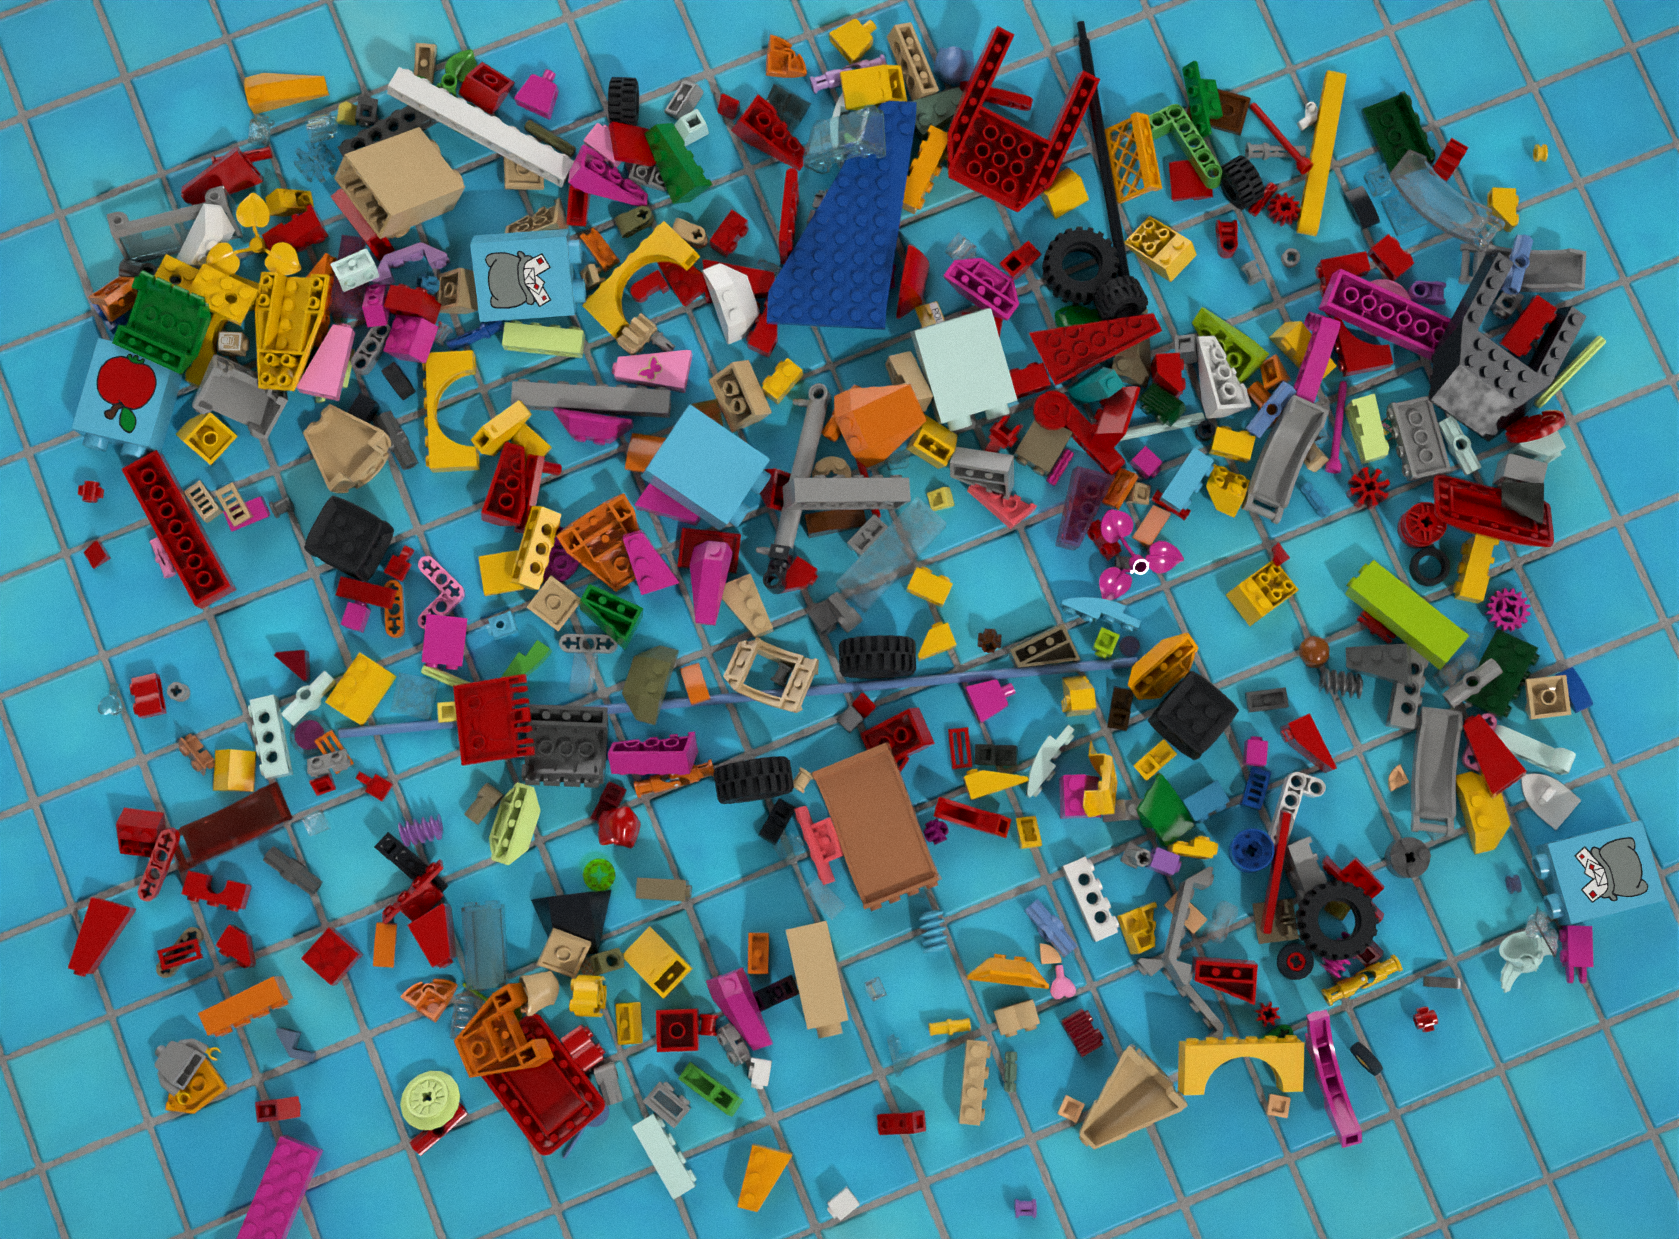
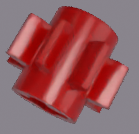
M84 481L83 486L79 485L77 495L82 497L83 502L97 503L99 498H103L104 489L100 487L99 482Z
M1260 1002L1261 1008L1254 1010L1255 1013H1258L1255 1021H1263V1027L1267 1026V1022L1275 1026L1274 1020L1276 1018L1280 1019V1016L1276 1013L1279 1007L1272 1008V1002H1268L1267 1006ZM1268 1011L1271 1013V1017L1266 1018L1263 1012Z
M1426 1006L1417 1008V1014H1413V1021L1417 1030L1422 1029V1032L1425 1033L1434 1031V1025H1438L1436 1012L1429 1010Z

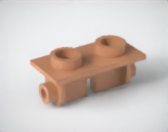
M187 735L185 737L186 741L181 737L178 747L180 752L185 757L188 756L192 761L191 765L196 772L200 771L204 776L206 768L210 770L216 765L214 763L215 760L207 750L201 753L198 752L204 746L195 735Z

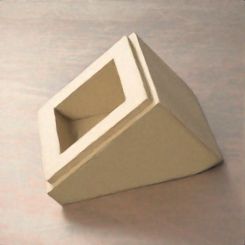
M1313 442L1304 460V464L1309 470L1316 472L1329 459Z
M1135 482L1125 502L1149 505L1151 486Z

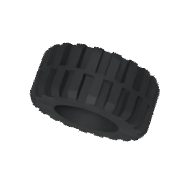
M1080 226L1076 227L1074 231H1072V228L1066 229L1064 234L1059 233L1056 235L1055 240L1050 242L1042 264L1043 279L1047 281L1046 286L1048 290H1053L1052 295L1056 298L1062 297V302L1066 304L1068 301H1072L1075 306H1078L1081 302H1083L1084 306L1090 305L1091 301H1094V295L1097 294V290L1117 276L1119 258L1116 257L1117 250L1115 247H1111L1112 241L1109 238L1106 240L1103 238L1104 234L1102 232L1094 233V228L1088 227L1087 230H1083V227ZM1076 251L1091 255L1099 267L1097 275L1088 281H1077L1070 278L1062 267L1064 257Z
M894 635L860 636L844 639L839 644V672L844 677L858 679L894 678L909 676L916 671V645L913 638Z
M785 756L764 757L730 763L717 767L713 773L717 799L721 804L743 803L773 798L791 793L794 788L790 760Z
M1325 882L1313 887L1300 900L1298 904L1299 909L1295 914L1297 918V923H1295L1296 929L1299 930L1300 935L1298 936L1301 941L1305 942V947L1308 950H1312L1315 955L1328 960L1351 959L1365 952V949L1373 943V936H1376L1378 931L1376 924H1379V918H1376L1375 912H1377V908L1372 905V898L1366 895L1362 888L1356 887L1350 882ZM1328 902H1343L1351 908L1354 914V930L1350 936L1343 940H1333L1326 937L1319 927V911Z

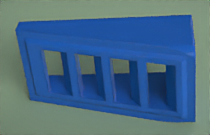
M1251 766L1240 805L1257 811L1261 810L1271 772ZM1254 774L1265 776V778L1261 780L1254 777ZM1252 781L1263 784L1262 788L1252 785ZM1250 788L1260 791V794L1250 792ZM1248 796L1258 799L1257 802L1248 800Z

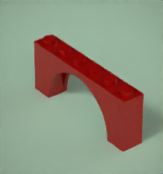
M1367 252L1320 260L1315 268L1317 279L1320 278L1321 297L1325 294L1332 274L1339 269H1343L1358 277L1366 276L1371 270ZM1325 312L1329 318L1340 321V329L1333 348L1334 352L1338 353V369L1342 372L1343 377L1387 369L1394 363L1389 344L1374 345L1363 342L1349 332L1341 319Z

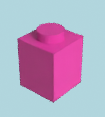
M1145 446L1131 460L1130 465L1147 480L1150 476L1154 478L1162 470L1160 466L1163 462Z
M356 600L355 603L348 602L341 625L364 633L371 610L363 602Z
M1251 736L1250 739L1245 740L1243 765L1266 766L1268 741H1263V737Z

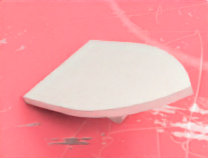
M1526 774L1521 778L1522 791L1526 802L1554 830L1558 829L1581 801L1561 782L1547 775Z

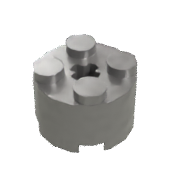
M1405 837L1393 841L1387 847L1384 857L1387 869L1394 876L1399 878H1415L1422 875L1428 869L1431 854L1421 840L1414 837ZM1406 854H1409L1410 861L1406 862V857L1404 856Z

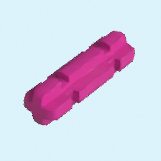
M1068 449L1063 451L1061 458H1059L1052 469V473L1046 479L1049 484L1056 485L1059 480L1058 477H1061L1069 464L1068 461H1071L1074 455L1072 451Z

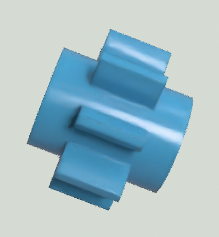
M425 271L424 274L421 273L416 278L415 287L426 289L429 295H434L439 290L440 281L434 276L433 272Z

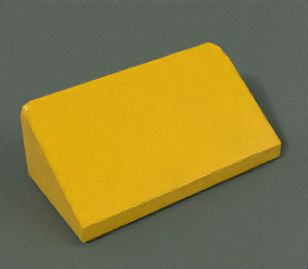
M641 1003L615 1004L618 1045L643 1043Z

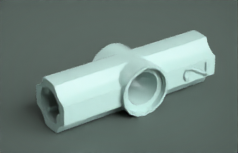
M1450 416L1439 422L1440 431L1448 443V450L1451 455L1455 456L1464 475H1469L1482 468L1470 447V439L1463 434L1456 419ZM1456 442H1460L1463 445V450L1456 447Z
M323 671L309 686H303L297 691L296 699L281 715L294 726L308 711L319 708L321 698L337 682L327 672Z

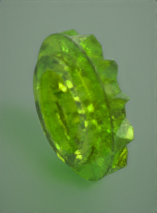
M605 859L590 861L583 871L585 884L594 891L608 889L614 883L616 876L614 866ZM599 866L602 873L608 874V876L601 878L600 884L597 877L591 876V874L598 872Z

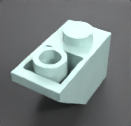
M698 109L682 116L674 124L685 141L684 146L709 134L707 124Z

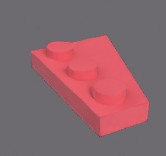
M976 483L974 486L970 485L967 490L1010 529L1034 512L1037 507L1033 503L1029 505L1021 501V497L1016 494L1014 496L1010 495L1009 500L1003 498L1004 495L995 491L989 493L985 487Z

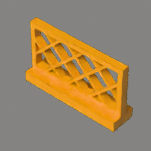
M1135 112L1130 115L1131 118L1105 129L1117 201L1120 204L1150 191L1162 189L1147 114ZM1129 124L1133 126L1131 135L1126 133ZM1114 131L1120 132L1116 142L1112 140L1111 133ZM1124 135L1129 138L1125 148L1120 145ZM1133 141L1136 142L1137 147L1135 153L1129 151ZM1118 148L1123 150L1119 160L1116 159L1115 155ZM1127 154L1132 156L1128 166L1124 164ZM1137 160H1139L1140 168L1138 172L1133 170V167ZM1121 167L1127 169L1123 178L1119 176ZM1131 172L1136 175L1132 185L1127 182ZM1140 178H1142L1144 188L1139 190L1136 187ZM1127 185L1130 189L1128 194L1123 197L1122 191L1124 186Z

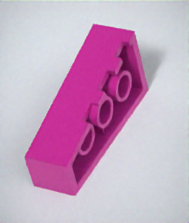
M694 731L688 732V736L678 737V734H672L670 738L661 740L658 737H650V739L644 742H640L639 739L613 742L608 752L611 774H690L698 754L696 734Z

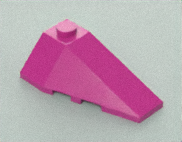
M584 144L581 146L569 171L568 183L586 193L635 206H647L648 194L632 180L624 179L619 174V169L615 166L611 168L603 161L605 158L600 153Z
M706 541L695 546L693 549L690 573L696 624L716 626L733 554L729 545L725 542Z
M743 967L706 981L713 1001L732 1025L735 1026L736 1030L753 1051L773 1044Z

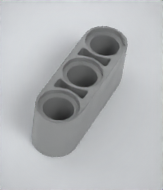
M388 323L384 326L372 327L353 355L351 365L358 374H369L383 354L386 340L391 331ZM382 328H387V332L384 335H379V331ZM370 345H377L374 351H368ZM366 361L364 367L358 368L359 362Z

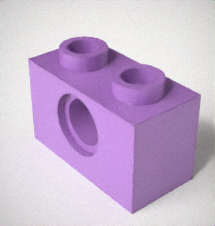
M1156 847L1150 852L1152 858L1150 865L1145 866L1149 870L1168 877L1178 873L1182 862L1179 861V855Z

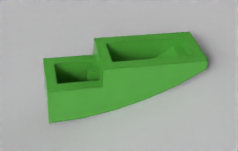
M537 640L526 656L518 652L501 678L526 674L527 677L543 664L553 651Z
M692 1062L688 1063L678 1078L705 1100L733 1117L744 1099Z

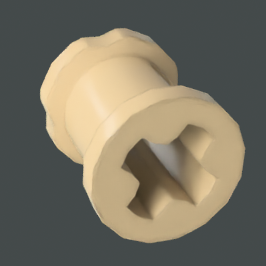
M800 767L799 773L793 780L794 788L804 793L810 780L814 779L813 775Z

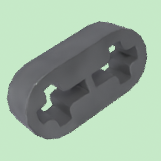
M1423 976V986L1462 989V979Z

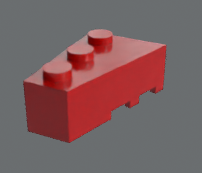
M1539 295L1532 297L1529 305L1521 312L1519 318L1512 324L1499 342L1501 346L1517 357L1521 355L1526 356L1532 348L1530 343L1534 338L1536 340L1540 338L1544 332L1542 329L1546 323L1550 324L1557 315L1554 313L1557 308Z

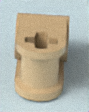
M676 218L672 229L690 246L701 249L707 245L708 237L701 226L689 223L681 218Z

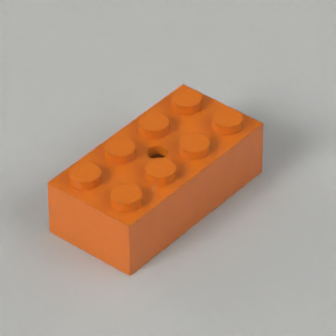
M273 976L199 1012L198 1015L208 1036L222 1037L233 1032V1027L241 1028L250 1024L252 1018H262L270 1014V1009H280L288 1005V1000L292 999L293 996L284 976Z

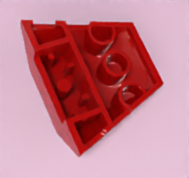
M911 244L908 245L896 313L897 319L902 318L916 307L922 305L930 268L929 261L925 255Z

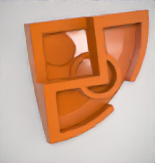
M774 35L769 36L765 75L782 78L805 77L807 70L800 54L796 56L789 42Z
M433 979V982L426 984L418 982L408 988L400 998L436 1023L452 999L458 985L445 979Z

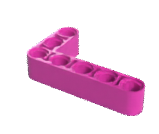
M1309 312L1305 318L1304 325L1308 330L1312 331V335L1293 388L1297 391L1294 395L1314 403L1340 329V321Z

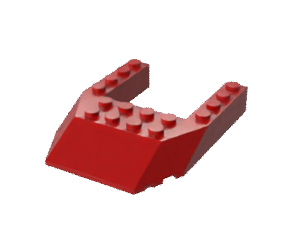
M996 26L988 37L959 100L947 132L948 178L1015 212H1019L1052 185L1100 79L1084 70L1078 73L1048 138L1045 139L982 106L1014 37L1013 33Z

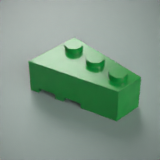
M588 584L580 599V610L626 650L643 618V608L591 584Z

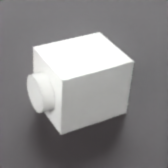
M846 1186L828 1201L829 1207L827 1210L834 1219L838 1217L841 1221L857 1208L860 1202Z

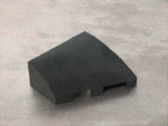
M1502 482L1501 507L1509 511L1513 510L1518 515L1526 516L1537 521V524L1543 525L1544 483Z

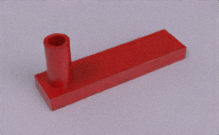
M528 454L525 470L526 508L520 526H515L514 532L524 534L531 507L536 506L542 473L558 476L562 471L561 464L544 461V456Z

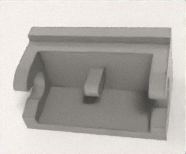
M874 514L847 542V546L851 551L854 550L858 557H862L889 527Z

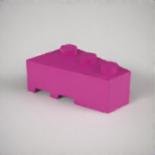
M650 483L635 503L636 510L646 511L695 526L702 519Z
M642 529L623 535L624 544L641 595L680 583L677 576Z

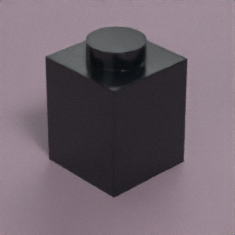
M359 393L347 413L370 424L380 406L376 401Z

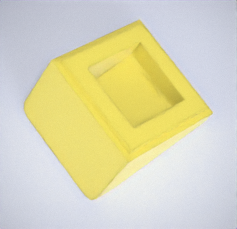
M942 487L927 493L932 512L955 506L949 487Z
M455 701L437 703L438 723L457 721Z

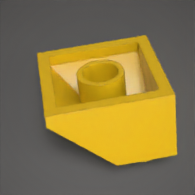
M211 412L189 419L176 433L185 444L210 465L238 437Z

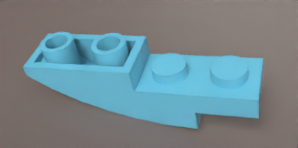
M1094 597L1070 598L1063 600L1059 606L1067 614L1074 615L1076 613L1082 616L1081 619L1086 622H1097L1099 617L1102 616L1104 621L1111 624L1114 622L1121 624V628L1132 632V630L1136 631L1141 623L1140 620L1123 613L1125 605L1106 599Z

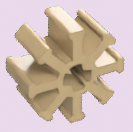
M640 313L637 318L634 317L631 320L629 327H625L622 330L623 334L617 339L618 345L631 356L636 355L637 352L640 353L644 349V344L651 341V336L658 329L656 328L657 325Z

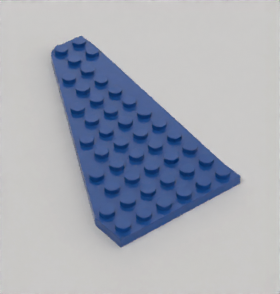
M887 101L876 109L769 289L767 324L885 330L886 308L916 124L917 102Z

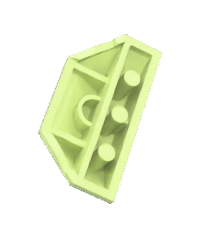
M517 782L514 788L501 799L489 836L492 853L491 859L493 861L510 865L529 849L541 812L534 787Z

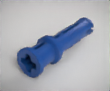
M502 320L482 322L480 327L446 341L450 351H457L480 339H490L492 335L500 331L504 332V324Z

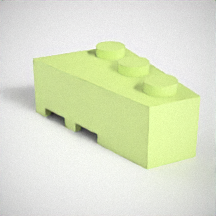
M1375 394L1351 400L1344 411L1361 464L1384 459L1388 455L1389 445L1385 440Z

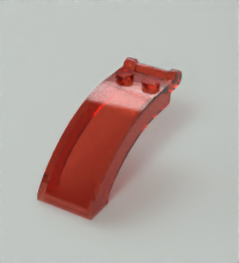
M274 782L264 786L215 813L178 829L180 836H183L193 859L190 862L186 861L178 843L175 857L179 864L178 869L180 873L234 851L292 820L293 817L278 783ZM170 833L166 835V836L169 837L168 842L171 841V840H173V839L170 837V835H171Z

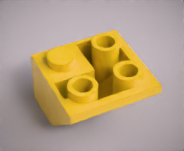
M1214 464V469L1209 475L1206 488L1216 510L1234 518L1245 498L1250 480L1241 474H1235L1223 466Z

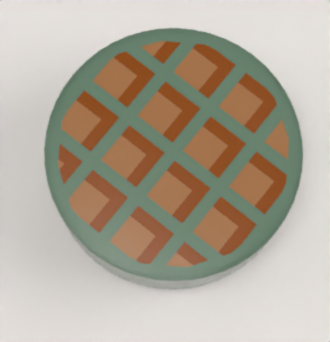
M590 957L584 959L580 967L583 975H595Z

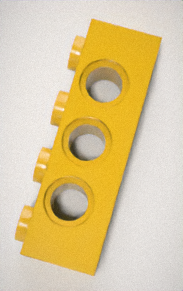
M542 506L531 507L509 582L527 589L539 590L543 583L544 571L549 563L550 551L555 543L554 538L560 526L562 514Z

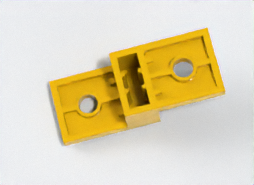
M167 254L155 273L156 278L159 277L170 282L172 277H179L181 283L177 286L188 290L190 294L193 292L204 297L205 303L209 304L210 312L241 326L258 295L257 289L204 263L200 270ZM228 295H233L237 301L231 304L225 298Z

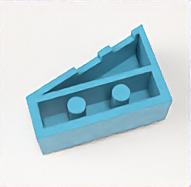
M1193 448L1159 500L1177 512H1180L1182 508L1186 510L1192 502L1190 499L1192 493L1195 492L1197 494L1203 483L1200 481L1204 475L1208 477L1214 469L1212 466L1214 460L1198 449Z

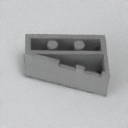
M956 447L950 461V477L973 486L976 483L985 487L987 492L992 493V491L1004 495L1003 498L1009 500L1014 486V455Z

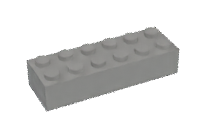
M797 475L783 486L784 510L899 509L911 501L909 478H902V475H891L890 478H883V475H873L871 478H864V475H854L852 478H845V475H835L833 478H826V475H816L814 478H807L806 475Z

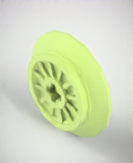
M428 1071L419 1074L408 1083L402 1093L400 1103L402 1116L409 1125L419 1130H433L443 1126L453 1117L458 1109L460 1101L458 1084L450 1075L442 1071ZM428 1096L432 1098L430 1102L426 1100Z

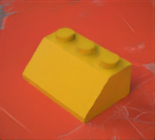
M359 652L325 703L359 725L364 726L397 676Z

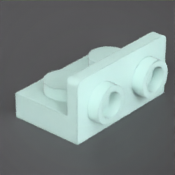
M367 248L330 264L343 292L380 276Z

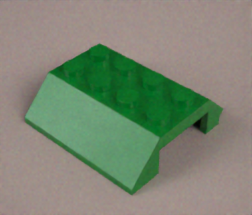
M141 271L139 276H135L131 287L139 289L128 323L127 325H118L112 344L182 374L199 355L211 321L209 304L205 303V298L193 292L190 294L188 290L182 287L173 286L172 283L164 279L156 278L155 275Z

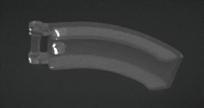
M1409 149L1390 173V178L1397 190L1431 224L1455 238L1476 246L1480 252H1485L1496 233L1503 229L1505 222L1493 216L1491 208L1479 204L1454 190L1432 169L1426 160V156ZM1487 224L1491 225L1492 227L1483 239L1478 237Z

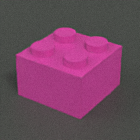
M396 315L383 351L399 360L426 364L438 326L421 317Z

